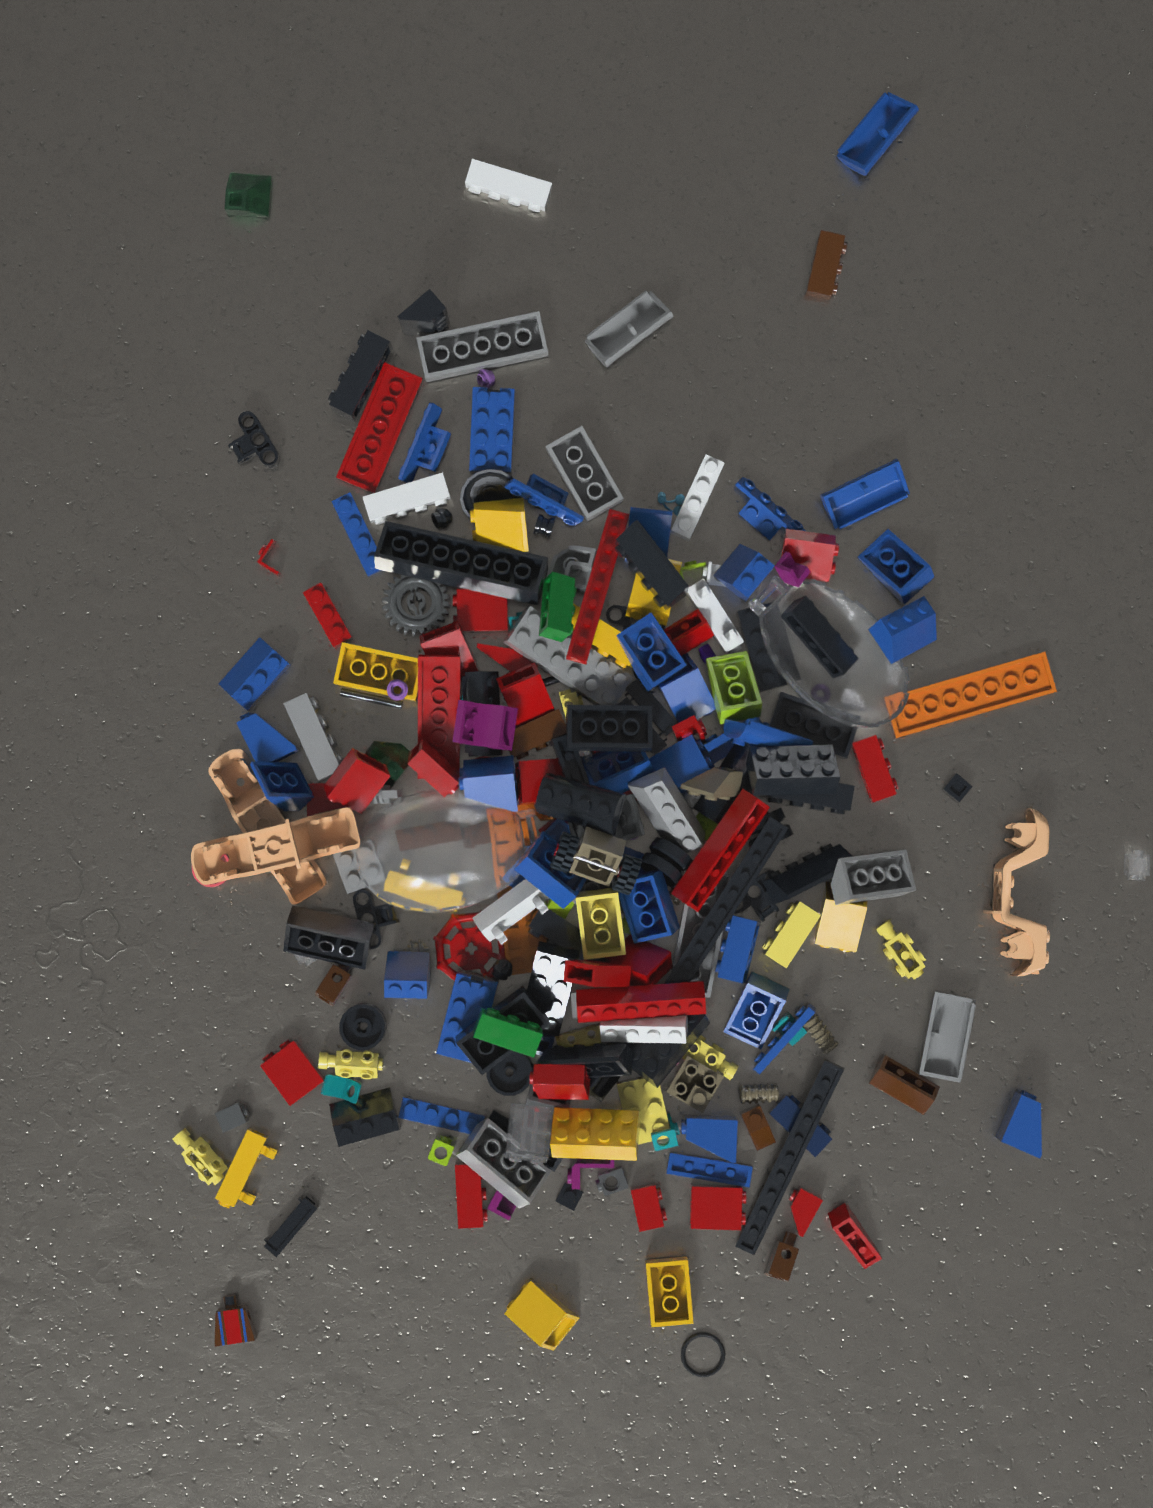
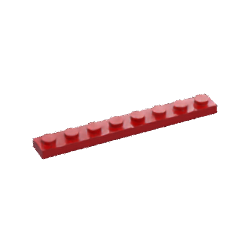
M609 509L566 655L567 660L587 665L618 558V553L615 550V541L626 530L630 515L628 513Z

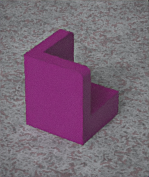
M785 552L774 566L782 582L798 588L810 573L809 568L796 563L789 552Z
M498 1190L495 1191L487 1207L488 1210L509 1221L516 1208Z

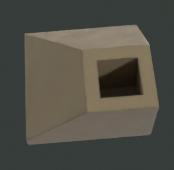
M715 767L682 783L680 788L688 790L690 795H705L707 800L717 801V798L730 800V797H737L740 793L743 772L728 767Z
M687 1055L666 1092L703 1113L724 1076Z

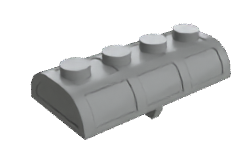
M644 291L586 335L588 339L585 340V343L605 367H608L647 336L651 335L656 329L672 319L673 314L651 291Z
M934 992L919 1075L961 1083L976 999Z

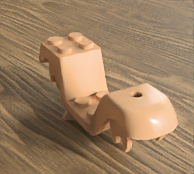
M232 749L216 758L210 765L208 772L222 793L228 809L241 831L246 833L286 823L279 808L266 799L250 766L251 759L242 749ZM239 778L244 779L245 783L243 786L237 785ZM315 859L300 864L301 869H297V865L271 871L292 905L302 902L326 886L325 874Z
M350 807L306 816L291 822L289 819H285L286 823L198 843L193 846L191 852L193 871L200 883L209 885L297 865V869H301L300 864L327 855L357 849L361 843L353 811ZM223 854H227L229 856L228 862H223L221 860V856Z
M1032 808L1026 809V823H1010L1005 826L1006 829L1014 831V836L1012 838H1005L1004 841L1018 849L995 864L992 910H983V913L992 914L995 921L1017 931L1000 939V941L1007 942L1010 945L1008 951L1000 952L1002 956L1023 959L1010 976L1039 974V970L1044 969L1049 962V952L1046 951V943L1050 940V932L1047 930V926L1010 914V909H1013L1014 903L1013 897H1011V888L1014 887V876L1011 875V872L1046 856L1049 852L1050 828L1048 820L1042 813Z

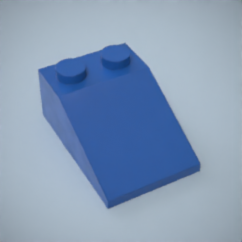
M889 529L858 556L859 560L887 590L904 605L935 577L931 566Z
M649 613L616 635L636 675L647 691H650L687 665L652 613Z
M250 763L266 799L283 811H300L314 798L298 763Z
M751 972L723 1032L758 1049H762L787 1000L790 989Z

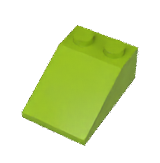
M747 651L706 658L714 704L720 724H724L725 719L740 721L761 717L762 700Z

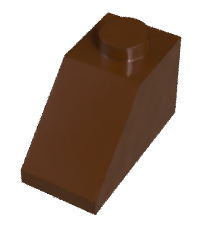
M759 1104L740 1112L757 1151L776 1143Z

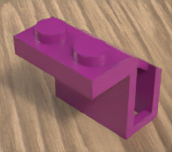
M458 700L453 742L512 751L518 709Z
M576 1158L572 1162V1168H568L567 1184H572V1189H580V1168H614V1160Z

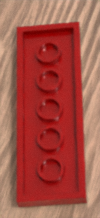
M384 362L337 473V479L368 492L376 493L423 381L422 377Z
M418 655V742L424 738L459 770L460 743L453 742L458 700H460V655ZM417 773V779H423V778Z

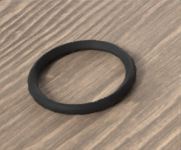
M697 1333L689 1337L683 1344L681 1361L685 1369L692 1375L709 1377L717 1373L723 1366L725 1349L716 1336L709 1333ZM699 1337H707L714 1340L721 1351L719 1364L715 1369L707 1373H699L691 1369L685 1358L687 1346L691 1341Z

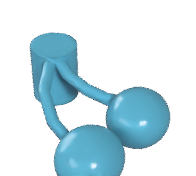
M659 492L658 502L663 503L666 509L673 511L678 516L681 506H676L674 510H671L664 502H676L677 505H683L685 496L678 494L674 500L666 501V494Z

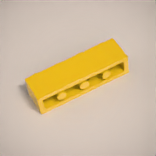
M575 605V612L572 616L573 631L580 611V607ZM599 620L593 640V645L598 647L597 652L605 657H608L609 654L615 657V663L623 668H626L627 665L632 667L616 637L621 631Z

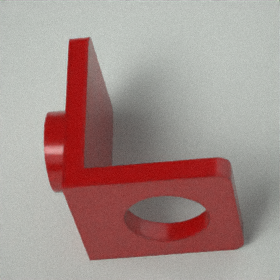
M271 539L268 545L264 544L258 553L260 558L257 563L280 576L278 571L264 563L276 544V541Z

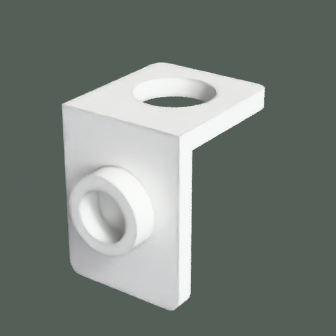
M709 561L708 565L703 567L702 579H706L708 585L726 587L721 582L716 581L713 576L715 571L722 565L712 564Z

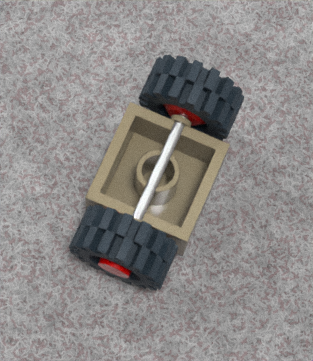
M587 826L580 841V837L562 832L555 848L550 868L567 873L569 870V873L608 887L614 875H616L612 890L630 895L636 883L642 859L626 853L623 856L626 840Z

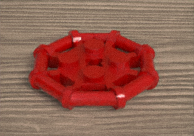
M480 912L457 915L453 913L439 933L433 937L437 959L436 968L440 969L454 981L457 972L448 966L451 962H455L463 970L480 969L482 975L494 977L492 975V967L487 972L484 966L491 957L498 960L506 959L504 943L501 945L498 941L499 953H493L492 941H488L477 925L471 928L462 927L461 922L474 921L472 918ZM456 926L459 931L453 939L445 938L453 927ZM469 943L477 946V950L474 951L473 955H470L469 951L465 950ZM443 944L450 945L451 958L446 960Z

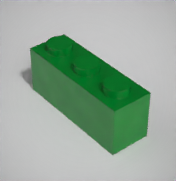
M552 571L544 579L539 636L563 642L572 634L574 627L572 616L575 612L573 600L577 591L575 578Z
M481 1008L473 1030V1037L534 1058L543 1032L542 1028H539L540 1025L528 1021V1023L519 1021L520 1019L516 1016H504L493 1008H487V1010Z

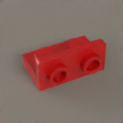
M694 715L672 726L677 742L695 734L698 735L703 743L706 742V728L702 720H697Z

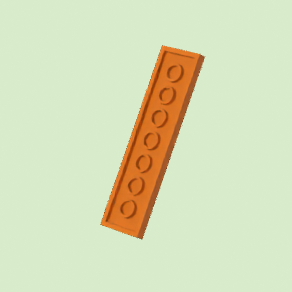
M1042 652L886 697L884 701L896 739L1057 692L1046 652Z

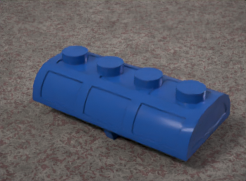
M884 92L837 150L839 152L837 155L838 159L848 168L866 176L911 119L918 113V106L890 92Z
M896 458L828 492L820 494V497L834 529H843L908 498L910 492L900 462Z
M727 719L724 722V734L733 739L732 743L740 746H745V743L750 744V747L804 746L813 744L812 740L771 727L770 723L767 722L762 724L749 720V723L745 724Z

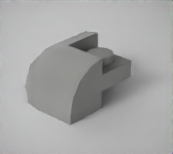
M568 546L569 548L554 555L548 575L553 571L575 578L577 592L585 593L597 549Z

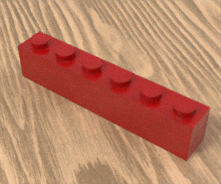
M742 789L671 894L699 912L770 807L751 793Z
M704 981L576 990L578 1023L706 1014Z

